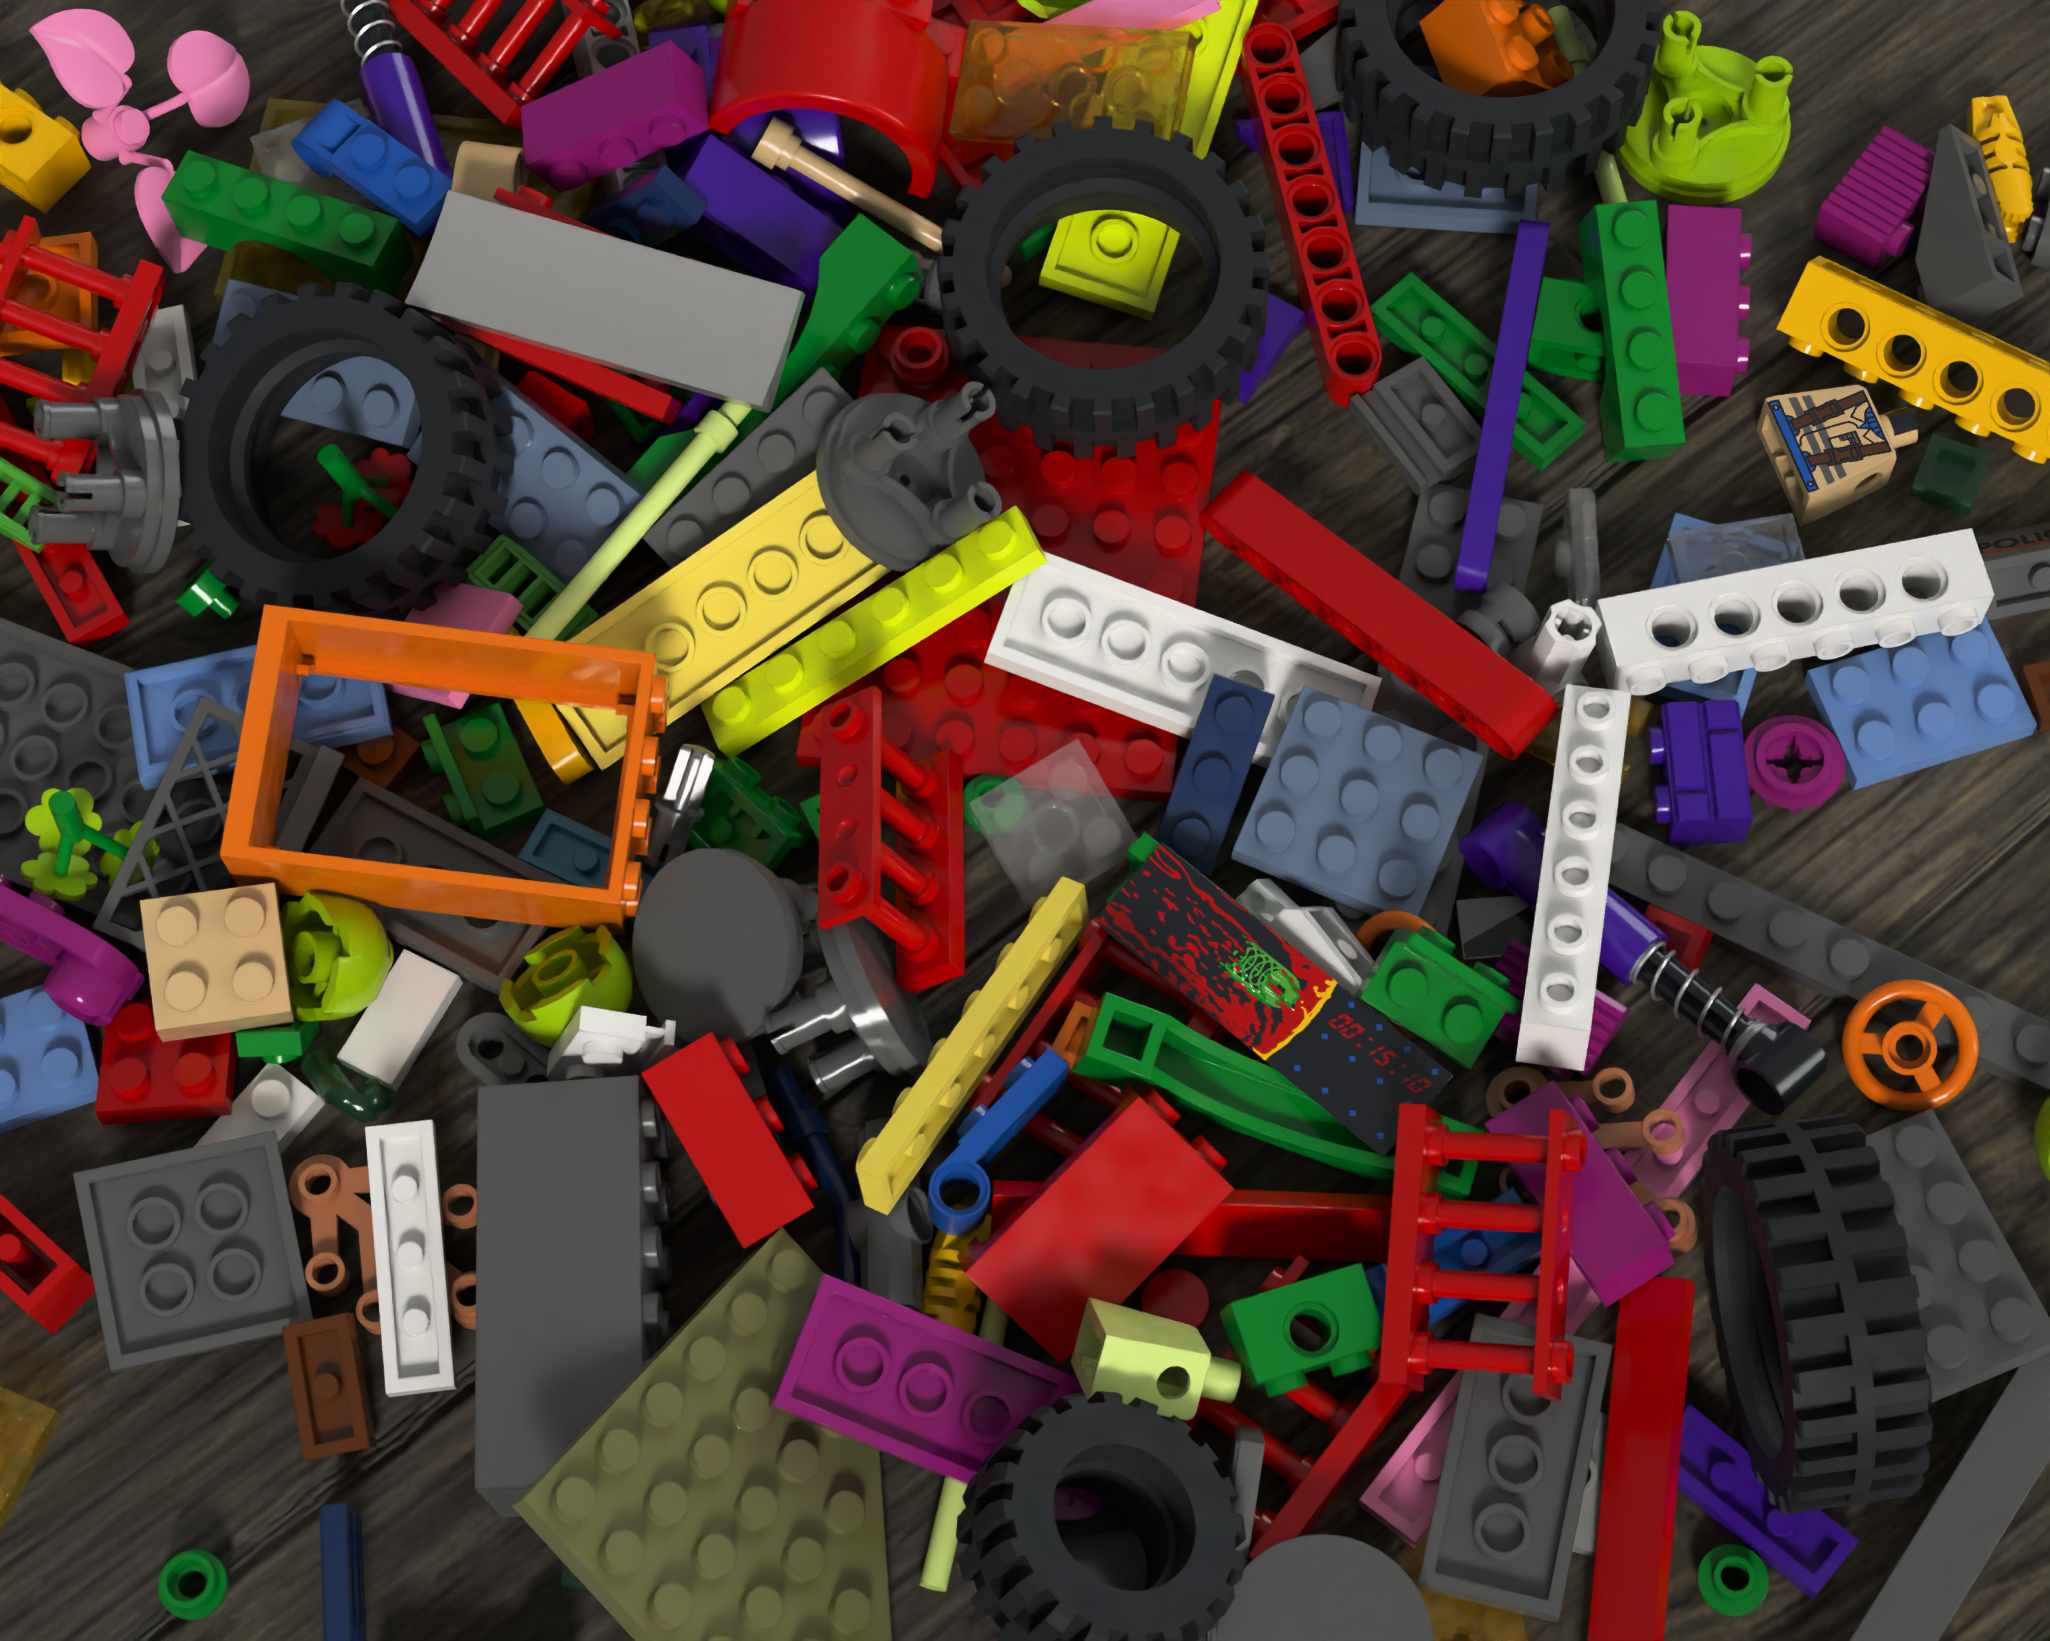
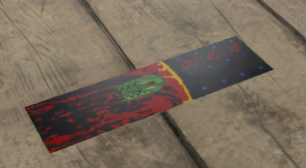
M1163 842L1094 920L1383 1158L1397 1141L1399 1103L1429 1105L1453 1076L1452 1073Z

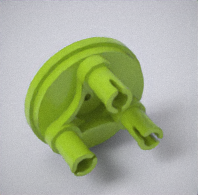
M1679 10L1675 11V20L1669 14L1663 21L1661 44L1657 46L1648 94L1645 96L1642 114L1636 127H1627L1625 142L1616 154L1626 171L1640 185L1665 199L1700 206L1732 202L1762 187L1772 178L1784 159L1791 128L1790 102L1787 91L1789 84L1792 82L1793 75L1790 74L1793 72V68L1787 60L1778 56H1767L1756 63L1742 54L1725 48L1697 46V41L1701 34V22L1695 14Z

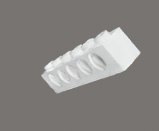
M1969 528L1598 599L1595 613L1602 625L1595 637L1596 648L1608 689L1631 692L1632 695L1642 696L1657 692L1664 688L1666 684L1691 679L1694 683L1698 684L1710 683L1725 677L1729 672L1752 667L1757 671L1767 672L1784 667L1791 660L1817 655L1819 659L1829 660L1844 656L1854 648L1878 643L1881 647L1892 648L1906 644L1916 636L1942 632L1946 636L1963 634L1982 623L1994 597V592L1973 530ZM1905 589H1918L1925 593L1928 598H1915L1909 595ZM1842 601H1857L1861 603L1867 610H1852L1848 608ZM1780 613H1796L1805 622L1793 623L1787 621ZM1732 624L1738 627L1743 634H1727L1720 630L1717 625ZM1661 635L1671 636L1678 640L1681 645L1667 647L1660 644L1655 637Z
M1566 684L1516 1062L1584 1071L1592 1023L1631 692Z

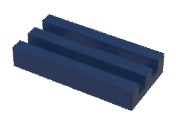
M347 1503L322 1505V1510H319L323 1641H366L362 1517L359 1514H355L354 1509H349Z

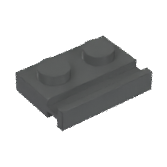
M1424 356L1373 384V389L1364 395L1356 394L1350 398L1349 411L1418 498L1421 492L1436 483L1443 485L1476 465L1482 428Z

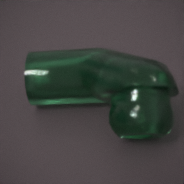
M316 1050L309 1053L301 1063L300 1069L302 1074L321 1100L359 1123L378 1121L376 1116L388 1110L392 1105V1098L377 1079H368L356 1090L330 1054L325 1050Z

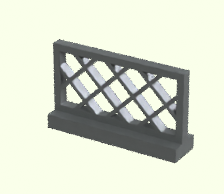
M202 696L92 927V930L145 953L146 947L143 930L135 932L111 922L121 899L147 889L152 899L160 898L156 886L191 873L198 891L206 892L208 890L200 870L223 862L220 853L196 861L183 828L219 816L224 829L229 802L222 803L210 771L236 762L238 751L206 762L197 738L206 718L209 717L232 727L238 743H240L244 715ZM292 736L289 753L300 757L301 760L293 778L285 781L283 784L282 792L286 791L279 807L273 846H279V850L302 852L341 768L345 755L324 745H321L320 748ZM192 750L198 765L182 771ZM202 774L215 807L179 820L170 797L176 783ZM166 807L171 823L155 828ZM175 832L188 865L152 877L143 855L148 842ZM137 865H139L144 881L128 886ZM278 894L279 901L281 899L282 894Z

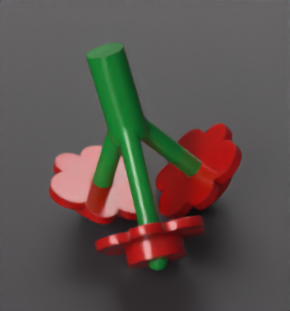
M329 444L323 447L318 453L317 460L343 490L342 507L328 504L318 508L316 512L317 522L313 525V534L318 538L327 539L328 546L337 551L356 549L368 542L383 529L382 517L391 520L401 507L402 501L405 500L412 485V482L409 480L414 473L413 462L405 454L392 455L386 448H377L372 452L370 460H361L354 466L337 445ZM355 499H358L360 505L355 503ZM363 507H365V508H373V507H374V510H375L376 513H373V512H364V508H363Z

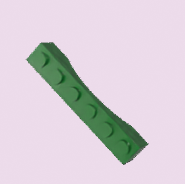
M861 213L857 215L820 257L818 288L812 311L795 348L786 359L771 413L821 366L838 383L841 372L857 354L866 353L875 344L881 327L895 311L906 308L918 294L920 283L924 280V276L913 252ZM752 409L736 427L738 436L722 454L715 452L657 521L770 414ZM694 428L659 437L626 475L648 492L697 436Z
M1108 992L1092 1008L1071 1071L1122 1090L1130 1083L1143 1097L1153 1088L1174 1109L1393 1188L1396 1143L1383 1158L1276 1069L1245 1057L1208 1039L1168 1014ZM1443 1116L1442 1124H1447L1450 1131L1487 1133V1131ZM1449 1159L1446 1166H1439L1437 1193H1443L1445 1200L1459 1201L1467 1197L1470 1193L1479 1160Z

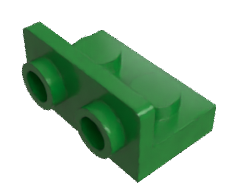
M499 702L444 726H440L434 713L423 717L431 738L420 742V745L434 776L446 773L453 790L443 793L442 797L455 826L460 828L468 824L472 834L486 842L538 820L543 816L546 809Z
M730 756L729 759L715 757L716 762L700 806L705 814L700 822L694 823L688 841L695 850L703 848L736 850L756 859L774 872L792 848L807 849L815 838L800 825L804 820L803 815L786 800L778 796L770 797L758 785L761 777L754 768L735 756Z
M1421 926L1418 933L1395 929L1354 996L1460 1066L1471 1069L1505 1012L1516 1014L1522 1005L1520 1000L1506 992L1511 981L1481 962L1477 961L1472 969L1451 956L1456 949V945L1428 927Z

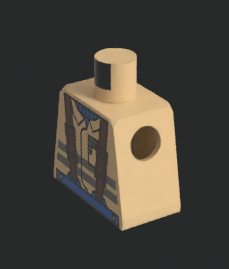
M1860 385L1765 398L1757 425V432L1799 526L1814 522L1883 488L1889 481L1897 459L1895 448L1916 443L1918 440L1917 423L1908 407L1878 415L1867 389Z

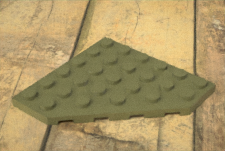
M783 1227L770 1233L511 1505L635 1641H892L880 1450L769 1406L820 1275L824 1274Z

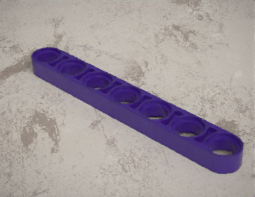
M1520 219L1454 583V591L1476 595H1483L1486 592L1551 223Z

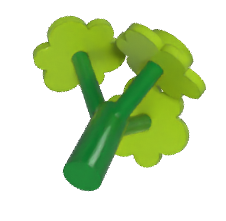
M50 788L44 791L41 796L42 805L32 807L25 816L26 828L33 835L40 836L38 845L44 853L39 854L37 860H28L21 865V877L33 883L32 888L34 891L48 898L68 901L80 900L84 898L86 890L94 889L97 886V876L89 872L90 864L81 857L89 851L92 843L106 851L100 862V871L103 875L109 877V885L111 887L143 820L136 822L130 830H119L112 839L99 832L102 827V820L98 814L91 812L94 800L87 790L71 788L67 791H60L56 788ZM155 839L148 842L143 852L150 872L160 851V843ZM137 865L129 882L130 885L144 881L139 865Z

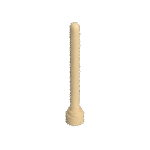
M776 116L773 117L751 156L752 159L771 170L774 165L784 171L790 166L944 256L941 240L943 228L801 146L800 144L803 139L793 134L795 127ZM1006 265L1002 274L1001 288L1009 285L1012 280V272Z

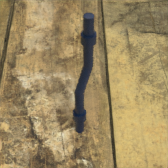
M789 1065L779 1067L768 1074L767 1079L787 1117L784 1127L795 1149L804 1150L834 1209L838 1279L861 1288L860 1254L856 1251L850 1239L846 1218L848 1205L857 1196L826 1138L830 1133V1129L819 1107L810 1106Z

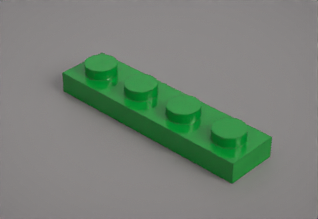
M1410 272L1369 307L1374 325L1413 361L1424 356L1458 400L1484 421L1497 345L1415 274ZM1525 370L1512 447L1541 472L1584 434L1586 422Z

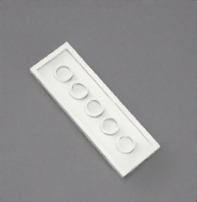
M1045 551L1043 552L1048 562L1013 583L984 663L1189 740L1213 672L1275 694V698L1251 762L1267 769L1304 685L1372 711L1382 680L1380 677Z

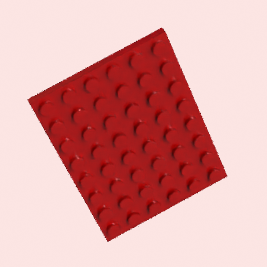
M884 324L881 327L877 341L866 352L858 399L879 393H902L921 398L932 404L938 400H948L958 393L964 385L969 383L967 375L963 377L958 376L952 362L950 343L946 340L945 329L930 328L948 344L950 365L947 372L941 379L926 386H912L900 381L891 369L890 349L898 336L903 331L912 327ZM1016 336L1032 350L1051 360L1086 369L1128 367L1156 358L1170 350ZM917 356L914 359H912L911 362L923 363L928 361L930 358L926 356ZM1217 398L1212 403V422L1200 431L1196 432L1188 422L1176 429V444L1159 450L1155 439L1135 443V457L1117 459L1116 446H1094L1093 459L1075 457L1074 444L1056 440L1052 451L1034 445L1033 430L1022 424L1016 433L1012 434L1000 426L998 423L997 407L995 413L988 420L982 421L969 431L968 438L980 458L986 483L993 486L1000 495L1002 510L999 515L1016 505L1026 517L1042 551L1197 608L1207 516L1200 519L1199 513L1210 503L1222 401ZM895 570L890 571L819 620L818 628L906 573ZM1011 584L804 713L796 758L799 766L820 768L822 707L873 685L882 691V735L914 761L949 748L963 760L964 783H970L980 775L1010 777L1023 789L1167 803L1175 782L1180 736L984 663L1013 585ZM881 767V774L890 775Z

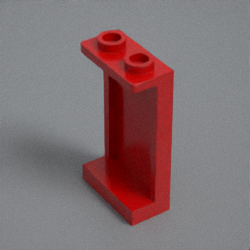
M1128 1083L1120 1092L1124 1098L1122 1104L984 1244L975 1236L957 1255L964 1274L1060 1364L1074 1351L1088 1297L1120 1305L1234 1190L1233 1186L1220 1172L1229 1162L1201 1134L1192 1142L1187 1140L1173 1126L1181 1118V1115L1153 1088L1143 1097Z

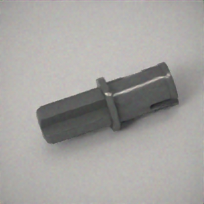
M683 744L679 748L664 794L658 795L655 798L654 805L658 812L652 827L648 856L641 855L642 860L652 867L656 868L664 844H668L669 849L663 867L674 858L684 854L694 823L700 822L704 817V810L700 806L716 762L715 754L705 749V747L696 744Z

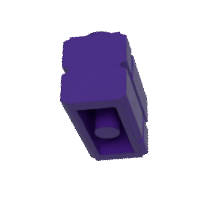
M1732 699L1709 700L1702 704H1698L1697 701L1667 702L1661 705L1656 726H1648L1646 730L1648 764H1660L1662 785H1653L1652 789L1654 822L1666 823L1667 841L1671 845H1696L1703 842H1709L1710 844L1740 843L1746 840L1753 819L1739 702Z

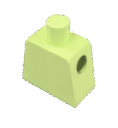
M1088 1297L1071 1358L1072 1367L1087 1400L1096 1391L1117 1392L1122 1395V1404L1128 1405L1133 1399L1138 1397L1159 1406L1157 1415L1165 1417L1175 1415L1182 1420H1192L1194 1418L1200 1397L1226 1403L1233 1402L1239 1388L1241 1364L1240 1362L1211 1356V1352L1197 1328L1178 1321Z

